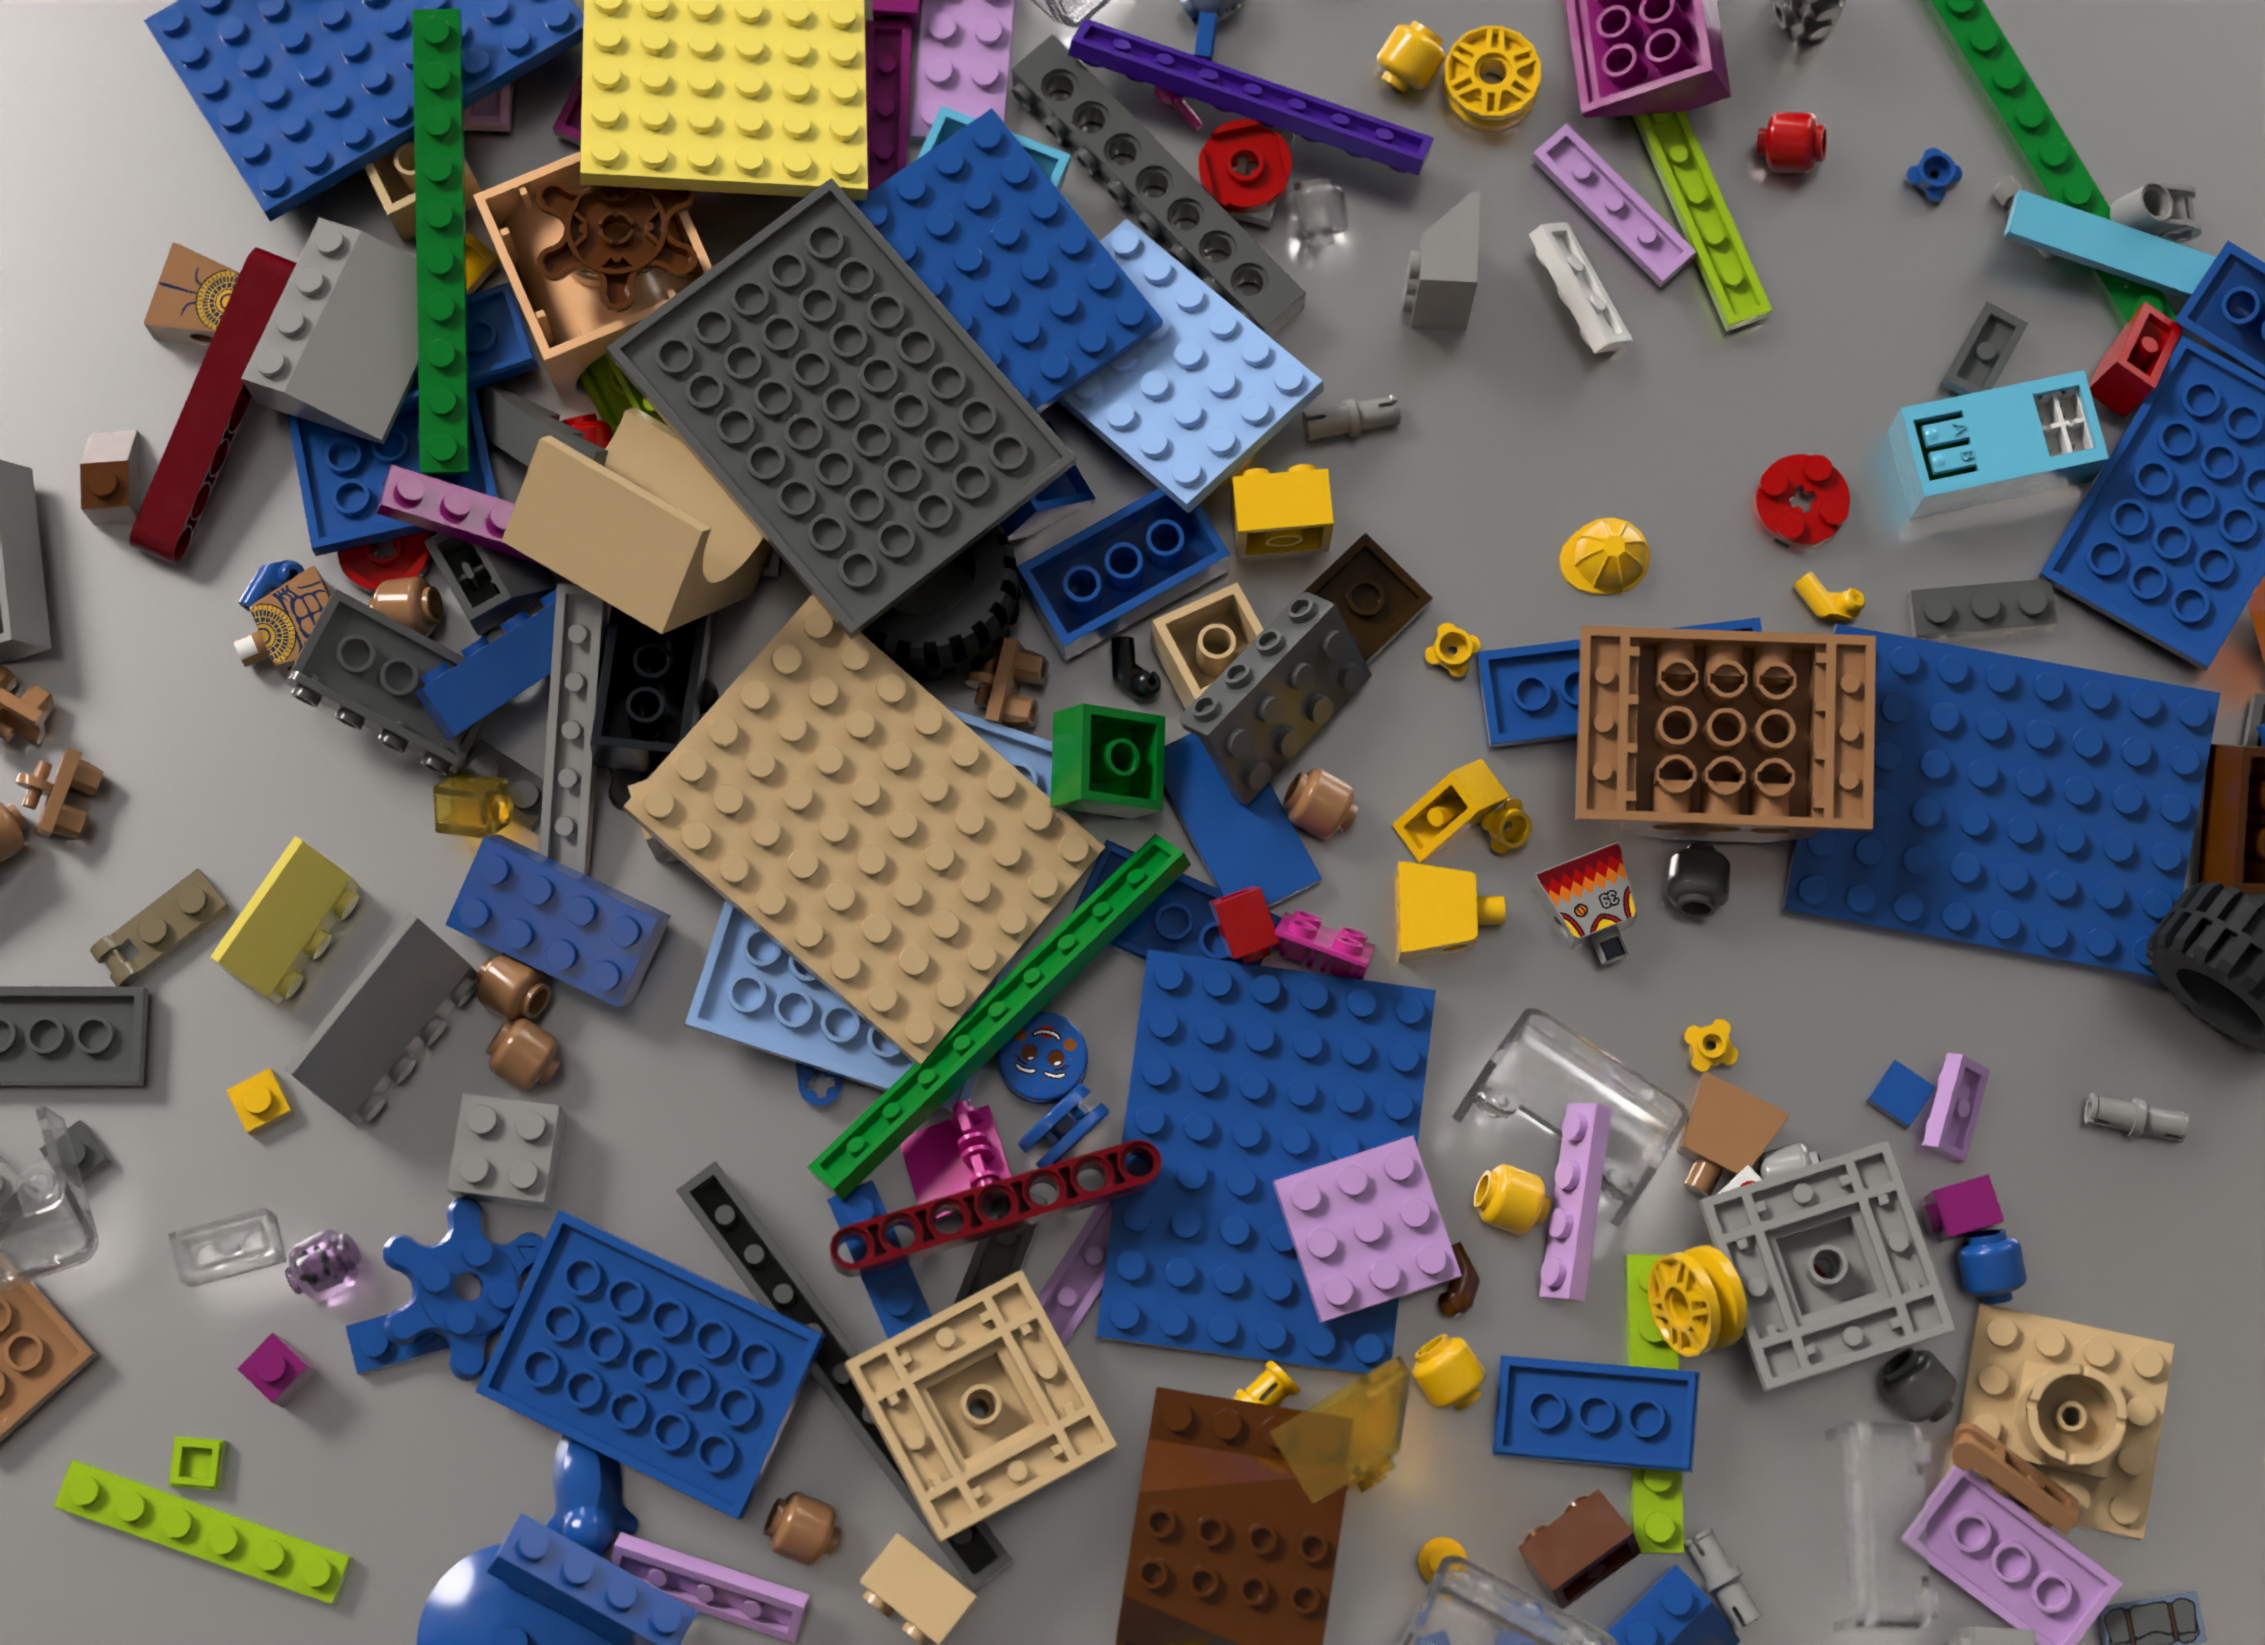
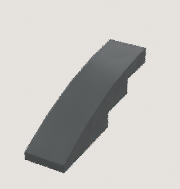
M493 383L483 386L479 404L486 438L516 460L529 467L539 439L550 435L602 466L605 465L608 450L583 439L584 432L560 422L559 414Z

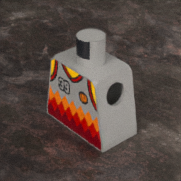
M1619 841L1533 875L1530 882L1532 891L1571 949L1592 941L1602 965L1618 961L1629 954L1619 931L1634 924L1637 918V910Z

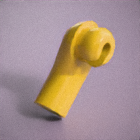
M1809 572L1793 585L1810 609L1820 619L1847 622L1857 618L1865 606V598L1859 590L1849 588L1843 593L1828 592L1813 572Z

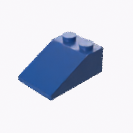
M2227 241L2174 321L2264 378L2265 263L2232 242Z

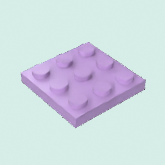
M1413 1135L1275 1180L1272 1183L1320 1324L1462 1276Z

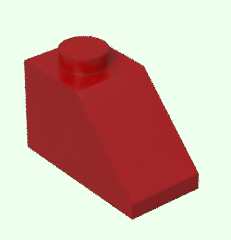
M2144 302L2099 362L2089 383L2091 395L2124 418L2156 388L2183 327L2147 302Z

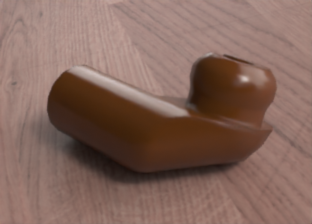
M1461 1242L1452 1245V1249L1462 1276L1450 1280L1447 1292L1440 1294L1438 1297V1306L1441 1312L1448 1317H1455L1459 1313L1465 1314L1473 1307L1480 1284L1478 1273Z

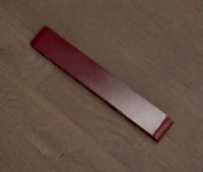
M255 247L248 255L136 517L129 539L131 547L172 564L179 563L185 555L252 398L241 377L297 264L296 262Z
M1142 1139L1132 1140L854 1223L839 1229L832 1237L830 1243L831 1263L841 1275L859 1277L1139 1193L1150 1188L1157 1180L1162 1165L1161 1154L1151 1142ZM1132 1155L1144 1156L1151 1164V1172L1143 1177L1133 1176L1127 1171L1125 1160ZM1085 1169L1097 1170L1104 1178V1185L1097 1191L1085 1190L1080 1186L1077 1175ZM1038 1183L1049 1184L1055 1189L1057 1199L1050 1205H1039L1032 1200L1030 1189ZM998 1197L1007 1202L1010 1212L1006 1217L994 1220L984 1214L982 1204L989 1198ZM947 1211L956 1213L962 1221V1227L953 1234L941 1233L934 1224L938 1214ZM895 1226H905L913 1232L915 1239L910 1246L899 1249L888 1243L886 1239L887 1233ZM848 1240H857L865 1246L867 1253L861 1261L849 1263L839 1256V1247Z

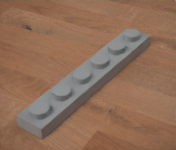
M557 584L539 853L588 876L597 766H594L590 740L605 651L608 603L578 585Z

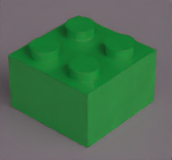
M1084 703L1054 712L1050 807L1130 819L1163 811L1165 716Z

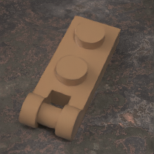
M1965 1422L1955 1428L1953 1432L1952 1460L1958 1468L1962 1470L1977 1469L1987 1477L1988 1483L1994 1490L2005 1497L2014 1496L2027 1506L2029 1513L2035 1520L2046 1527L2053 1525L2064 1534H2067L2078 1522L2079 1499L1979 1426Z

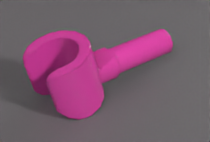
M1155 86L1156 97L1166 104H1172L1194 131L1203 126L1201 120L1185 102L1183 97H1178L1167 89Z

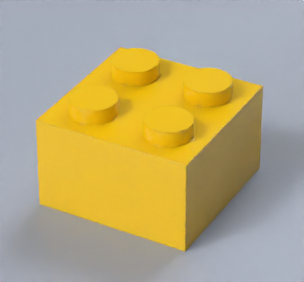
M1300 464L1290 467L1288 472L1269 473V470L1265 468H1253L1241 472V476L1232 477L1230 507L1236 559L1330 550L1334 520L1328 468L1317 469L1313 464Z

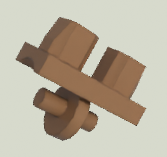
M1004 638L999 661L990 659L983 665L982 672L970 671V673H967L965 683L977 690L974 704L980 707H987L985 720L1009 728L1034 727L1038 712V702L1035 698L1019 696L1022 682L1043 685L1046 680L1049 662L1045 656L1025 650L1019 640Z
M0 665V738L10 741L14 734L33 745L38 746L46 737L44 722L53 709V696L50 692L37 685H31L21 698L11 694L10 692L16 686V676L11 670Z
M72 748L67 749L53 783L47 781L53 765L44 761H38L33 776L24 773L18 774L15 783L27 789L22 806L36 810L41 795L48 796L35 828V834L46 838L51 833L66 837H79L88 813L65 805L63 802L69 788L93 797L104 772L91 763L81 760L82 752Z

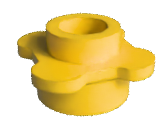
M1443 623L1437 629L1438 636L1434 645L1426 649L1425 659L1432 666L1440 665L1448 669L1450 675L1455 678L1463 677L1468 672V662L1471 656L1480 650V641L1475 635H1469L1464 630L1456 628L1452 623ZM1451 646L1456 647L1457 653L1450 654L1448 648Z
M1513 797L1506 799L1501 808L1495 812L1488 811L1482 818V827L1489 832L1492 839L1491 848L1499 854L1506 853L1509 848L1522 846L1530 837L1532 823L1529 816L1521 811L1523 804L1519 799ZM1509 821L1507 828L1504 829L1505 823Z
M1716 1019L1712 1025L1701 1028L1692 1025L1685 1031L1684 1041L1690 1045L1691 1065L1696 1071L1705 1072L1710 1067L1718 1066L1721 1063L1730 1066L1738 1059V1050L1732 1046L1729 1037L1731 1026L1726 1020ZM1713 1041L1716 1045L1715 1049H1708L1707 1042Z

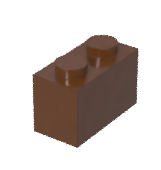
M1599 1489L1588 1497L1582 1496L1574 1500L1566 1508L1562 1516L1548 1526L1542 1525L1534 1529L1526 1537L1524 1543L1518 1547L1526 1568L1560 1611L1641 1553L1634 1532Z

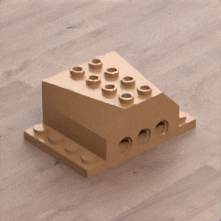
M1581 626L1575 822L1620 823V831L1660 839L1751 843L1814 838L1821 830L1871 832L1873 830L1876 636Z

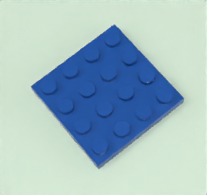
M476 388L469 391L470 475L430 477L499 498ZM419 408L397 415L384 445L287 414L310 543L315 556L430 531L377 514L391 464L420 473Z

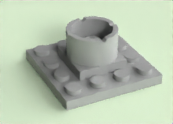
M1889 1140L1712 1195L1699 1201L1714 1248L1720 1250L1732 1263L1742 1282L1747 1303V1322L1744 1336L1764 1392L1956 1330ZM1817 1260H1825L1830 1264L1831 1273L1828 1277L1821 1278L1815 1272L1813 1266Z

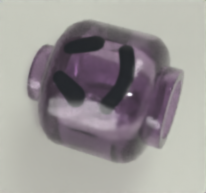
M325 1229L291 1248L289 1253L290 1267L285 1269V1274L289 1285L295 1293L299 1295L304 1293L311 1300L322 1302L357 1283L359 1269L363 1267V1260L356 1243L348 1234L343 1233L340 1235L337 1231Z

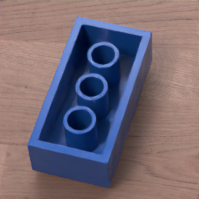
M1158 488L1017 566L1022 590L1064 661H1067L1229 571L1231 554L1200 504L1190 513H1187Z
M498 834L483 838L445 925L619 1008L633 1003L671 915Z

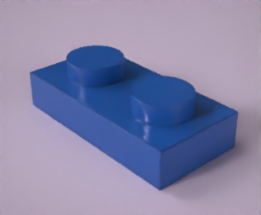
M389 1314L346 1326L356 1372L359 1375L450 1351L447 1341L434 1333L424 1334L413 1343L405 1346L391 1343L384 1333V1322Z

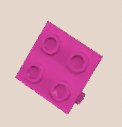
M1295 910L1294 915L1284 913L1274 932V935L1278 936L1280 943L1272 945V948L1280 951L1279 956L1302 963L1307 948L1310 947L1312 950L1306 966H1312L1318 950L1326 953L1320 971L1325 972L1332 955L1335 958L1329 972L1330 974L1363 980L1369 960L1376 946L1366 942L1368 938L1366 934L1348 927H1340V930L1336 931L1322 926L1321 918L1305 911Z
M959 1101L952 1106L953 1113H951L950 1119L912 1133L900 1145L917 1204L1012 1177L989 1104L977 1109L971 1106L970 1101ZM998 1197L989 1198L985 1202L996 1199ZM950 1211L938 1214L934 1221L956 1213Z

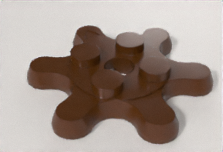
M556 180L547 181L537 189L535 197L539 209L559 219L564 226V233L560 241L539 253L536 263L539 273L550 281H561L579 271L597 275L601 283V303L612 312H624L633 305L636 297L635 279L640 273L660 269L674 277L683 278L690 275L696 268L698 261L694 248L689 244L674 239L668 228L669 222L674 216L686 211L693 205L696 191L592 185L584 190H575ZM611 223H624L630 228L629 234L625 238L620 239L619 243H614V240L604 235V230Z

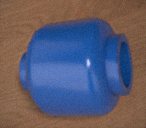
M1989 1229L1967 1235L1968 1242L1960 1246L1957 1252L1964 1290L1968 1294L1982 1296L1984 1304H1999L2011 1301L2013 1299L2012 1292L2021 1288L2027 1279L2019 1241L2014 1237L2006 1236L2004 1229Z

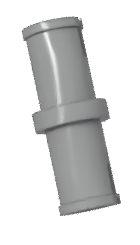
M1389 395V397L1357 403L1354 399L1343 400L1340 406L1303 411L1304 431H1308L1305 435L1306 439L1312 441L1316 438L1343 433L1353 437L1360 435L1361 430L1392 424L1399 425L1401 423L1399 404H1394L1397 403L1396 395Z
M2090 1093V1098L2087 1099L2085 1105L2084 1122L2086 1124H2096L2125 1130L2127 1136L2139 1138L2141 1134L2182 1143L2189 1127V1114L2183 1111L2177 1112L2148 1106L2146 1100L2134 1098L2129 1102Z
M1711 1527L1695 1535V1538H1690L1684 1542V1545L1689 1549L1707 1580L1704 1587L1708 1594L1711 1592L1715 1594L1733 1625V1630L1738 1631L1763 1615L1757 1609L1739 1578L1743 1574L1738 1565L1732 1566Z

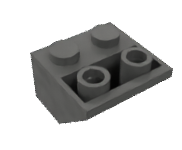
M441 533L424 541L478 636L537 604L541 598L557 588L558 583L550 569L543 565Z

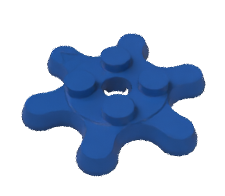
M460 1197L450 1204L446 1214L448 1232L440 1243L423 1245L415 1241L411 1236L402 1234L391 1237L385 1243L382 1251L386 1265L392 1270L407 1276L412 1285V1296L409 1302L402 1308L392 1311L384 1322V1333L387 1339L396 1345L405 1346L413 1343L424 1334L434 1333L440 1335L447 1341L450 1347V1370L456 1378L463 1381L477 1379L486 1369L485 1346L487 1341L493 1334L503 1332L521 1293V1279L525 1273L532 1269L544 1243V1238L534 1232L523 1233L508 1244L492 1242L483 1231L484 1213L482 1206L471 1197ZM468 1274L480 1280L481 1292L477 1299L464 1301L455 1294L454 1282L459 1275Z

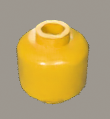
M1413 21L1410 26L1398 25L1377 55L1379 66L1385 70L1381 79L1401 93H1404L1408 87L1415 90L1425 89L1445 60V53L1440 47L1443 40L1416 21Z
M1501 1164L1492 1172L1488 1170L1484 1172L1478 1182L1474 1195V1206L1479 1208L1480 1218L1483 1222L1516 1235H1523L1529 1232L1535 1223L1541 1225L1548 1215L1551 1204L1550 1197L1545 1196V1184L1540 1176L1508 1164Z
M1442 1334L1427 1342L1415 1353L1414 1357L1417 1362L1412 1370L1413 1377L1434 1407L1444 1409L1455 1406L1457 1411H1460L1472 1405L1482 1395L1478 1388L1486 1378V1371L1463 1338H1448L1446 1334Z

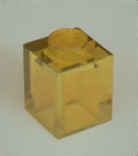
M456 772L433 787L436 833L484 838L496 834L510 824L513 802L508 795V778Z

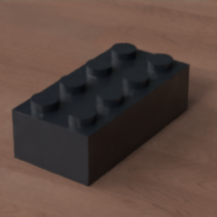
M611 606L590 740L594 766L654 772L698 723L714 612L664 634H660L623 611Z

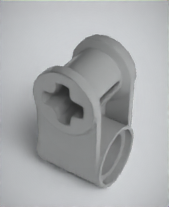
M2148 182L2115 200L2110 208L2111 221L2175 243L2192 240L2202 233L2201 225L2195 222L2192 199L2195 198L2196 193L2195 188L2191 185Z

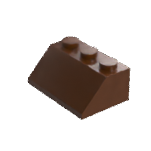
M2211 744L2205 775L2198 883L2217 882L2222 883L2226 888L2232 886L2242 890L2243 893L2265 894V746Z

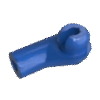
M284 560L261 566L240 599L239 605L250 612L249 608L252 604L304 571L303 567L292 560Z

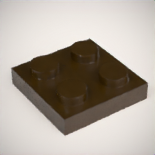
M1366 532L1304 591L1336 605L1366 664L1371 662L1432 603L1433 599Z

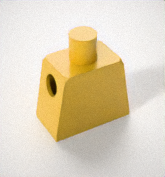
M1398 862L1395 871L1398 961H1409L1475 948L1478 941V925H1505V897L1477 896L1475 873L1418 863Z

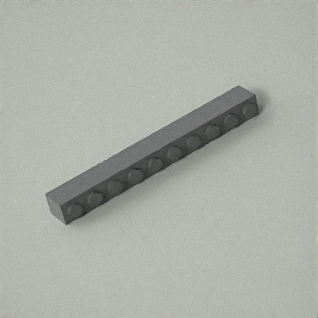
M716 1161L678 1188L676 1192L760 1304L826 1335L810 1369V1373L971 1590L975 1593L1014 1563L1012 1558L983 1520L946 1541L938 1543L844 1366L845 1362L860 1354Z

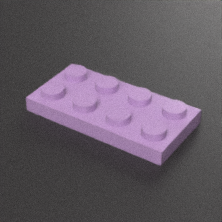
M922 0L910 132L912 143L925 142L941 106L976 119L992 108L1005 124L1016 0Z
M1955 1464L1898 1537L1902 1544L2016 1629L2036 1630L2037 1645H2076L2123 1585L2120 1579L2050 1527H2046L2035 1520L2029 1511L2013 1499L1999 1494L1986 1479L1974 1470H1962Z

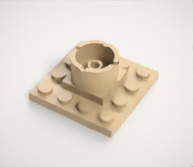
M1022 1269L850 1359L844 1364L939 1544L1112 1451L1118 1446ZM969 1406H981L984 1409L985 1417L980 1419L973 1417L969 1412Z
M1979 1303L1975 1309L1956 1427L1965 1422L1979 1426L2079 1499L2078 1522L2073 1527L2134 1540H2143L2175 1344ZM2064 1410L2071 1416L2072 1426L2065 1424L2063 1421L2062 1413ZM1951 1451V1457H1950V1463H1949L1948 1472H1949V1470L1952 1468V1466L1954 1465L1953 1460H1952V1451ZM1972 1469L1987 1480V1477L1983 1475L1981 1472H1979L1977 1469ZM2014 1496L2010 1497L2028 1511L2027 1506L2025 1504L2020 1502Z

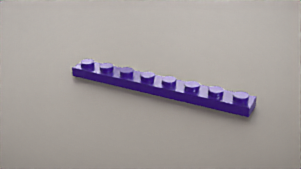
M1084 18L1071 40L1068 56L1082 60L1088 66L1103 67L1123 74L1132 81L1146 82L1167 89L1178 97H1190L1213 105L1219 111L1234 112L1263 123V126L1277 127L1298 134L1307 141L1321 142L1339 148L1353 157H1365L1388 165L1397 172H1409L1419 176L1434 140V137L1086 18Z

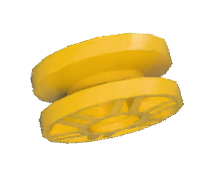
M1482 26L1466 32L1452 45L1445 61L1443 95L1450 111L1463 124L1480 131H1502L1518 125L1531 113L1537 100L1541 82V61L1534 46L1521 33L1504 26ZM1487 73H1495L1503 81L1496 85L1488 84L1481 79V76Z
M1709 1245L1697 1246L1686 1249L1683 1253L1679 1252L1659 1257L1651 1267L1648 1279V1301L1653 1320L1662 1338L1675 1352L1686 1357L1698 1356L1708 1353L1711 1349L1734 1345L1744 1333L1747 1322V1303L1742 1282L1727 1257L1720 1250Z

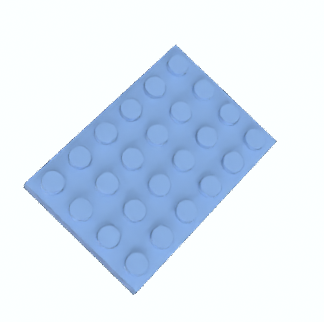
M1125 219L1100 243L1163 319L1162 327L1060 398L1058 402L1187 513H1190L1324 391L1323 381L1128 219Z

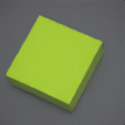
M174 1436L168 1486L221 1491L227 1441Z

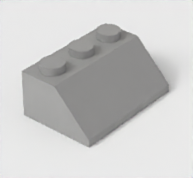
M1481 192L1469 193L1422 234L1419 251H1410L1409 267H1407L1406 283H1404L1403 311L1411 312V328L1467 330L1478 283Z

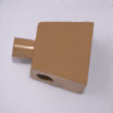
M1705 1071L1696 1085L1677 1147V1153L1694 1162L1683 1185L1703 1197L1711 1196L1720 1176L1731 1181L1747 1165L1750 1167L1754 1165L1786 1122L1789 1114Z

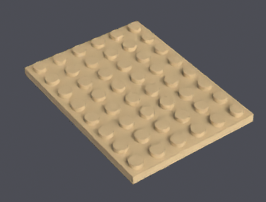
M813 594L622 808L625 813L913 1063L917 1062L920 1065L1105 848L1101 842L1063 809L1050 807L1051 799L861 632L853 639H850Z

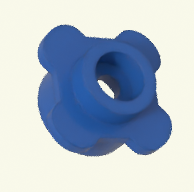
M1937 148L1927 149L1920 163L1917 166L1909 167L1906 173L1907 181L1911 185H1918L1926 192L1927 199L1933 202L1941 201L1945 197V190L1951 184L1960 182L1962 178L1961 168L1955 165L1949 155ZM1930 172H1937L1938 177L1932 178Z

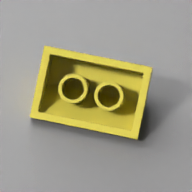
M295 836L210 958L230 976L278 1006L283 998H291L298 990L303 980L301 972L311 957L317 959L325 951L331 940L329 932L339 917L345 919L353 911L359 900V895L356 893L360 886L349 874Z

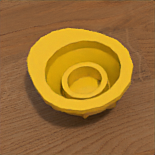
M1614 517L1597 519L1583 526L1563 545L1559 557L1560 571L1566 582L1578 591L1597 595L1623 594L1635 588L1645 577L1650 563L1649 545L1641 531L1631 523Z

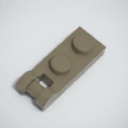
M197 868L114 933L98 940L91 947L90 953L99 964L105 963L112 972L110 979L117 987H128L228 911L230 907L203 872ZM133 943L140 954L128 961L121 951Z

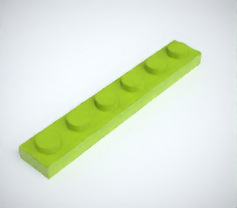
M1686 112L1632 115L1688 244L1696 251L1695 261L1726 332L1769 317L1772 312L1771 305Z
M1627 1254L1625 1256L1627 1366L1679 1370V1353L1675 1352L1662 1338L1653 1320L1648 1301V1279L1651 1267L1659 1257L1665 1255ZM1630 1468L1631 1530L1636 1537L1641 1551L1640 1554H1683L1682 1472Z
M73 1459L70 1462L53 1506L332 1605H336L353 1557Z

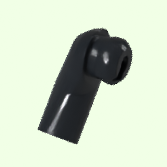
M1120 636L1112 638L1113 681L1135 699H1151L1161 688L1159 675L1155 671L1149 673L1135 663V639L1133 637Z

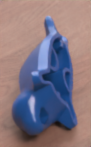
M562 1435L553 1464L555 1512L545 1526L603 1558L604 1553L613 1541L616 1530L631 1535L636 1532L638 1527L636 1518L624 1507L622 1502L620 1463Z

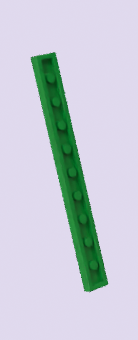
M1923 0L2042 196L2111 220L2108 203L1984 1ZM2085 265L2123 329L2144 302H2147L2174 321L2176 319V314L2161 291Z
M460 9L412 10L420 474L426 476L470 475L462 14Z
M1154 834L947 1033L921 1065L916 1062L807 1167L812 1175L843 1201L1191 866L1184 852L1157 834Z

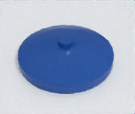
M502 1543L491 1545L468 1555L442 1577L424 1606L419 1622L416 1644L616 1645L488 1574L486 1571Z

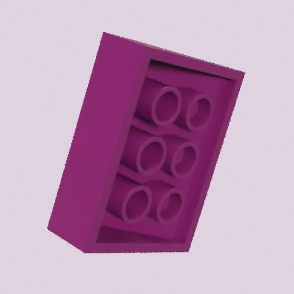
M1565 0L1580 109L1584 118L1684 112L1732 97L1716 0Z

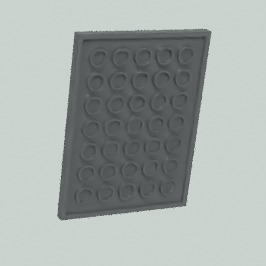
M832 178L606 347L607 355L850 639H853L1076 464L1074 454Z

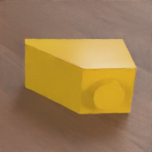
M1481 758L1451 771L1398 818L1392 826L1418 862L1421 863L1479 824L1485 813L1488 811L1493 812L1510 796Z

